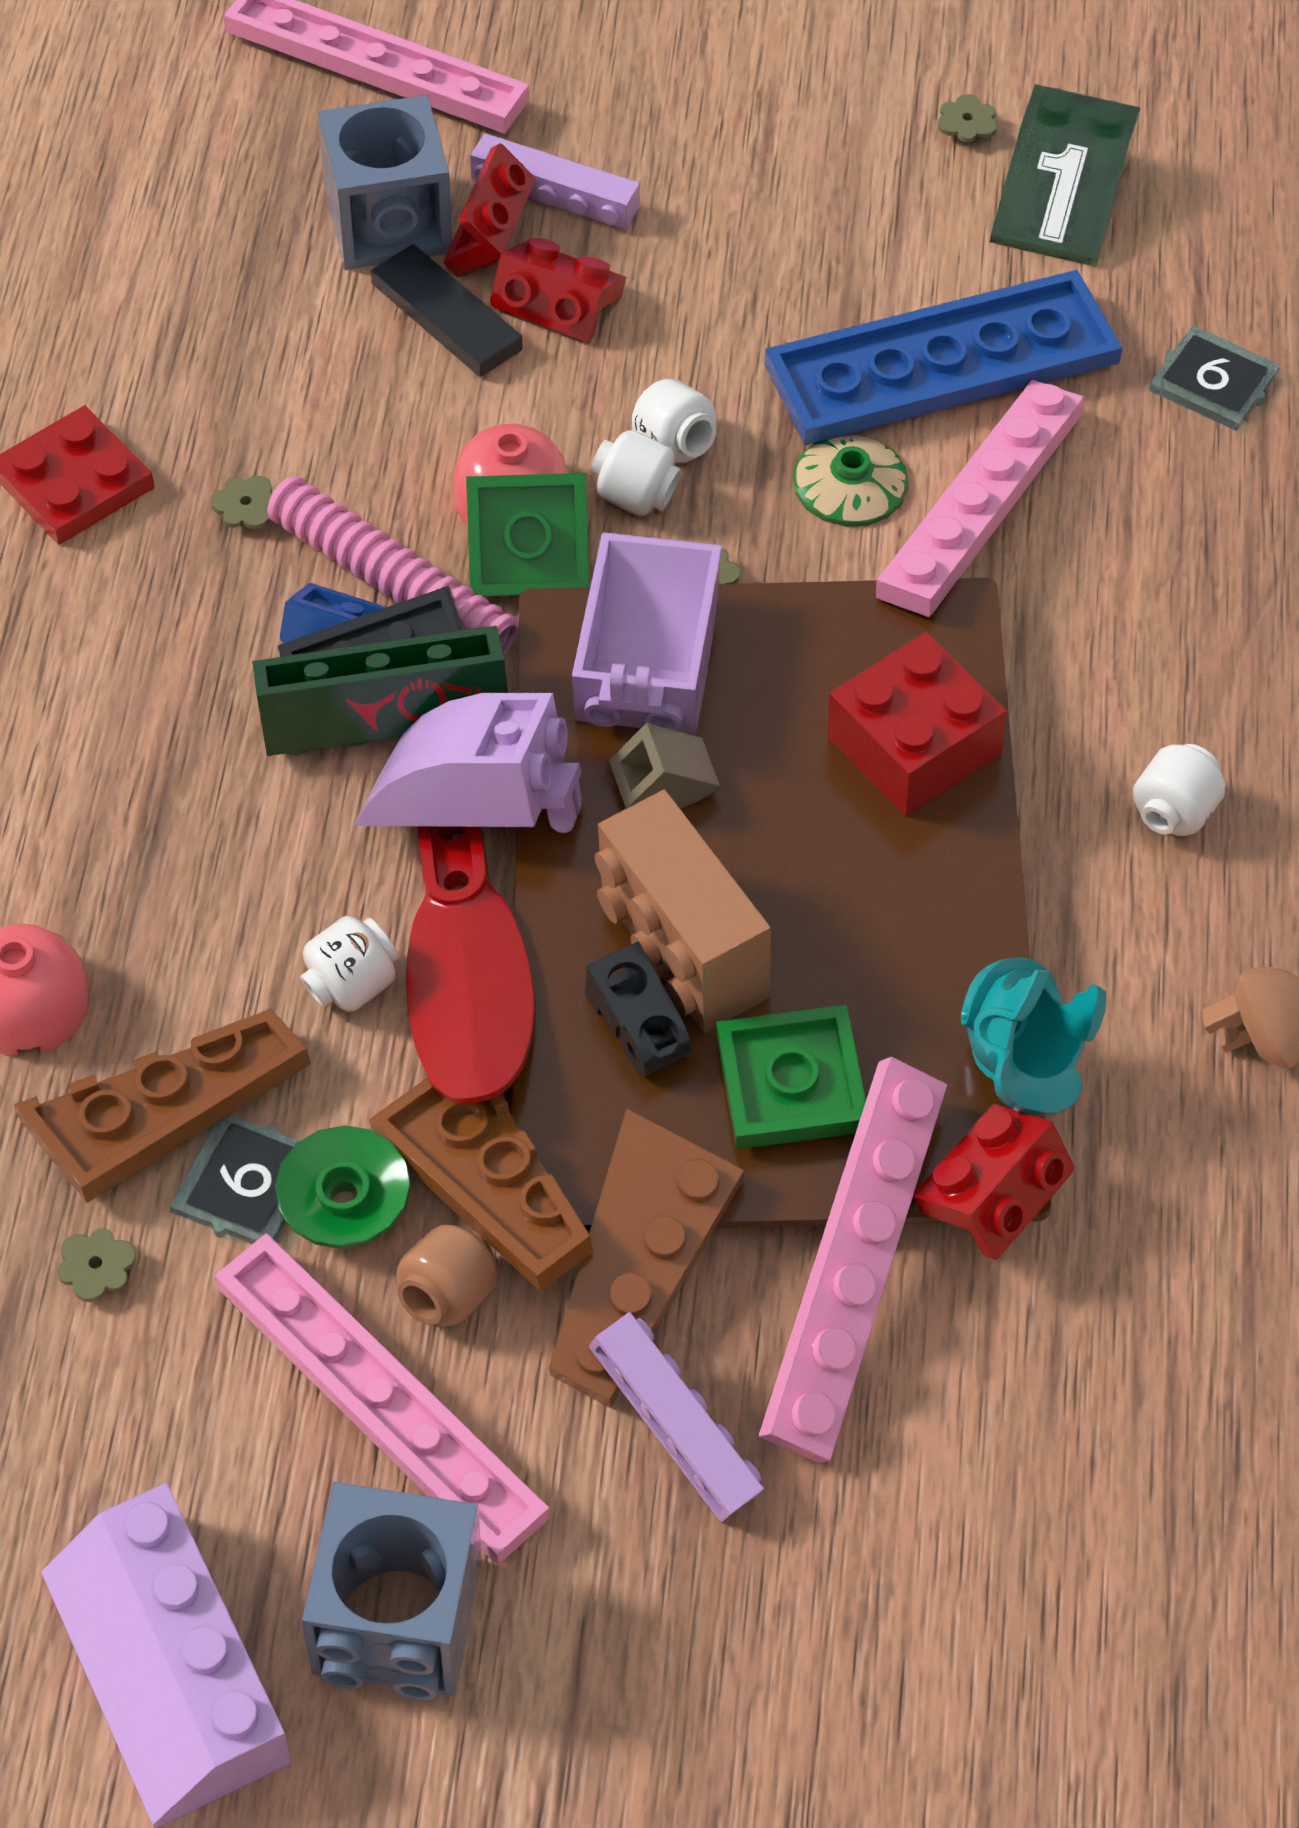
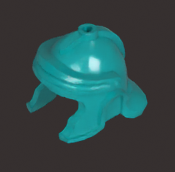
M1023 957L999 960L986 966L975 976L968 988L963 1003L961 1024L967 1027V1034L976 1064L987 1077L994 1080L995 1093L1002 1103L1018 1112L1034 1116H1045L1062 1112L1070 1108L1078 1100L1082 1089L1081 1075L1075 1069L1085 1041H1092L1102 1024L1106 1008V991L1095 984H1091L1085 992L1076 993L1071 1002L1064 1004L1050 971L1039 962Z

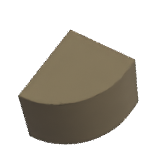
M646 723L609 760L626 809L663 789L667 791L681 809L704 799L720 787L701 737Z

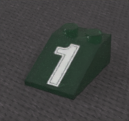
M1035 84L1019 130L991 231L990 243L1096 267L1132 155L1140 107Z

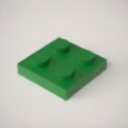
M586 473L466 476L470 588L475 592V595L506 596L520 595L526 589L589 587Z
M847 1005L716 1022V1036L736 1150L856 1134L866 1099Z

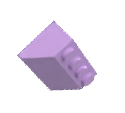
M167 1482L100 1512L41 1573L154 1828H159L290 1764L291 1758L285 1732Z

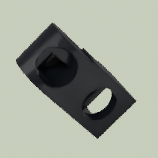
M639 941L586 965L585 994L596 1013H602L616 1039H620L629 1061L640 1076L646 1077L691 1055L692 1047L686 1027ZM627 968L621 972L612 975V973H614L618 969Z

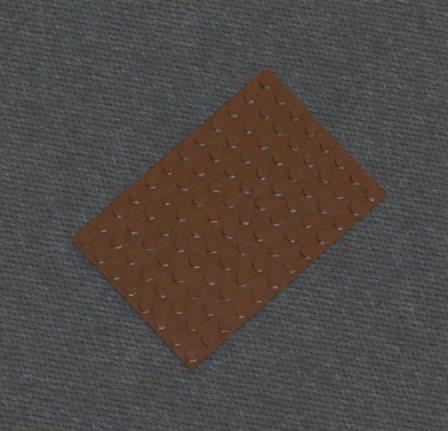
M959 578L933 614L927 617L877 599V580L719 584L712 646L697 733L690 735L703 739L720 787L704 799L680 810L771 927L770 998L730 1020L847 1005L866 1100L878 1062L889 1057H893L948 1084L915 1187L916 1191L937 1165L945 1159L993 1104L1010 1108L1002 1103L996 1095L994 1080L987 1077L976 1064L967 1034V1027L961 1024V1012L968 988L975 976L983 968L1007 958L1023 957L1030 959L998 587L996 582L990 578ZM590 587L526 589L519 596L518 693H553L557 717L565 719L568 730L567 749L562 763H580L581 776L579 778V786L583 804L575 824L569 832H557L550 826L547 809L541 810L534 827H516L515 920L531 967L535 996V1023L527 1060L520 1075L512 1084V1117L521 1131L525 1130L536 1148L537 1157L547 1173L553 1175L587 1231H590L626 1108L744 1170V1180L716 1228L826 1226L855 1134L736 1150L716 1027L703 1033L690 1014L685 1017L680 1015L691 1042V1055L646 1077H642L629 1061L620 1039H616L602 1013H596L585 994L586 965L632 944L631 934L621 921L616 924L611 922L600 905L597 890L602 888V882L594 856L595 853L599 852L598 823L626 809L609 760L641 728L618 725L601 727L590 722L575 721L572 672ZM927 632L1007 710L1002 755L905 817L827 737L829 693ZM654 967V970L656 971L660 981L662 982L665 988L666 981L658 972V970ZM627 968L618 969L614 973H612V975L621 972ZM912 1197L904 1224L946 1223L922 1214ZM1051 1199L1031 1222L1043 1221L1049 1216Z

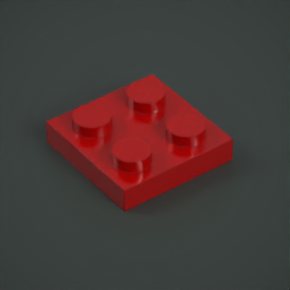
M86 405L0 454L1 486L58 545L155 488L152 472Z

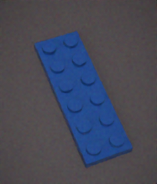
M1073 270L766 348L764 365L804 445H809L1024 389L1031 380L1047 383L1120 363L1123 348L1079 271Z

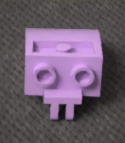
M602 532L572 672L575 721L590 722L601 727L618 725L642 728L646 723L683 733H697L712 646L722 545Z
M480 693L448 701L422 715L400 737L354 826L534 827L541 810L547 809L550 826L555 831L561 833L571 831L583 804L579 786L581 768L580 763H562L567 749L568 730L565 719L557 717L553 693Z

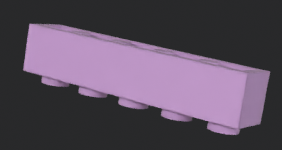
M484 133L470 155L471 180L476 181L490 148L502 143L536 178L528 199L600 221L607 225L626 230L640 208L639 182Z
M628 1312L595 1336L588 1347L722 1523L764 1489L760 1484V1473L749 1460H742L732 1447L734 1446V1440L728 1430L721 1424L716 1425L706 1413L708 1408L703 1397L695 1389L689 1390L679 1377L681 1371L674 1359L667 1353L662 1355L653 1343L654 1335L649 1326L640 1318L636 1320L631 1312Z

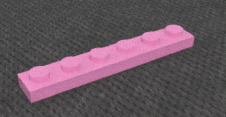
M236 0L223 15L225 32L405 98L428 95L431 107L504 134L530 100L529 84L297 0Z
M1031 380L876 581V598L930 617L1081 417L1084 396L1060 389L1055 385Z
M893 1057L878 1062L758 1436L816 1463L831 1460L948 1085Z
M267 1233L215 1275L217 1289L427 1496L478 1504L481 1550L497 1565L504 1561L550 1519L549 1507Z

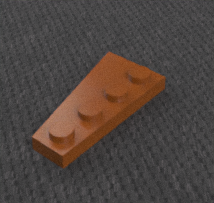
M269 1009L191 1039V1048L172 1055L161 1056L156 1051L132 1060L135 1069L97 1082L95 1075L68 1084L71 1093L39 1104L36 1096L14 1104L22 1124L85 1202L88 1203L311 1063L304 1044L276 1013Z
M426 1078L369 1119L371 1130L393 1143L405 1159L407 1168L540 1292L593 1252L589 1233L553 1175L548 1174L537 1157L536 1148L525 1130L521 1131L512 1117L507 1101L502 1093L495 1098L478 1103L457 1104L441 1096L431 1085L429 1079Z
M626 1108L589 1232L593 1252L580 1262L549 1366L550 1376L611 1408L621 1390L588 1346L595 1336L628 1312H631L636 1320L638 1318L642 1319L654 1334L744 1180L743 1169Z

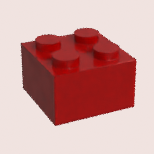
M925 632L829 693L827 737L907 817L1002 755L1007 710L944 648Z

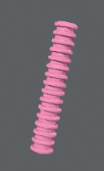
M300 476L286 478L272 493L267 509L268 518L272 522L282 524V527L287 532L295 533L302 542H308L313 549L323 552L328 559L337 561L343 569L351 570V573L358 579H365V582L372 588H379V591L384 596L393 597L396 604L449 585L453 591L465 630L496 625L503 656L512 647L518 630V620L513 615L504 614V611L496 604L489 605V601L484 596L475 595V592L470 587L461 585L455 577L446 576V573L441 568L432 567V564L425 558H418L415 551L410 548H404L402 543L396 539H390L386 532L376 530L375 526L369 521H362V518L355 512H348V509L343 504L335 503L327 494H321L317 487L307 485L306 481Z

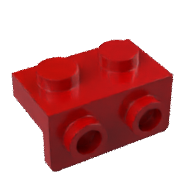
M502 143L490 148L459 218L460 225L443 261L457 277L478 267L486 269L499 259L501 253L507 248L536 178Z
M529 238L527 241L501 253L490 304L494 308L582 341H588L594 337L600 309L622 298L627 277L609 271L610 265L601 259L589 256H581L577 259L561 253L560 246L552 241L542 238Z
M993 1104L914 1192L913 1198L922 1214L971 1231L983 1256L997 1260L1074 1172V1164L1052 1121Z

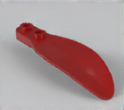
M417 826L422 875L426 888L424 899L412 924L407 953L406 992L411 1032L421 1064L434 1089L444 1098L457 1104L478 1103L495 1098L508 1089L520 1075L527 1060L535 1023V996L531 967L516 920L504 899L490 884L483 827ZM451 834H461L457 839L445 840ZM457 885H466L459 890H451Z

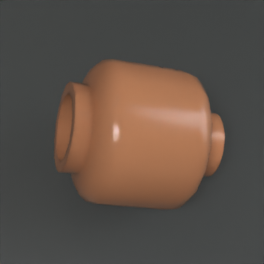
M443 1224L430 1230L402 1257L397 1267L398 1297L402 1306L413 1318L427 1325L453 1327L464 1322L492 1294L498 1283V1268L489 1243L477 1232L454 1225Z

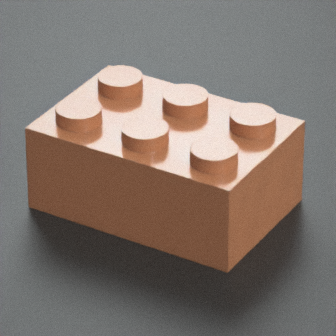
M663 789L598 823L599 852L595 853L594 857L601 874L602 888L597 890L600 905L611 922L616 924L621 921L631 934L632 944L637 941L640 942L653 968L655 967L666 981L665 989L678 1013L683 1017L690 1014L703 1033H706L716 1027V1022L730 1020L770 998L771 927L667 791Z

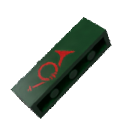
M496 625L252 661L267 756L279 754L298 755L313 749L346 744L358 746L373 740L400 737L422 715L448 701L480 693H508L505 661Z

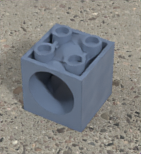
M428 95L318 111L325 194L344 270L379 265L413 243L429 257L447 254L452 243L450 177Z
M333 1482L302 1617L312 1674L321 1675L322 1680L328 1684L347 1689L361 1688L365 1682L393 1686V1690L399 1695L415 1700H432L436 1698L437 1694L455 1696L482 1561L478 1504ZM390 1571H407L421 1575L430 1580L437 1591H441L436 1600L424 1612L414 1618L398 1623L372 1622L356 1615L352 1609H348L345 1606L349 1597L359 1585L375 1575Z

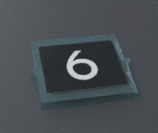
M1192 325L1176 349L1166 352L1165 363L1151 381L1149 391L1238 431L1255 406L1263 405L1265 391L1279 373L1280 365Z
M232 1115L226 1116L218 1121L211 1131L169 1206L171 1213L212 1228L217 1238H223L227 1234L254 1244L267 1233L276 1242L286 1221L279 1211L275 1183L281 1162L295 1144L300 1141L279 1134L278 1128L275 1125L263 1128Z

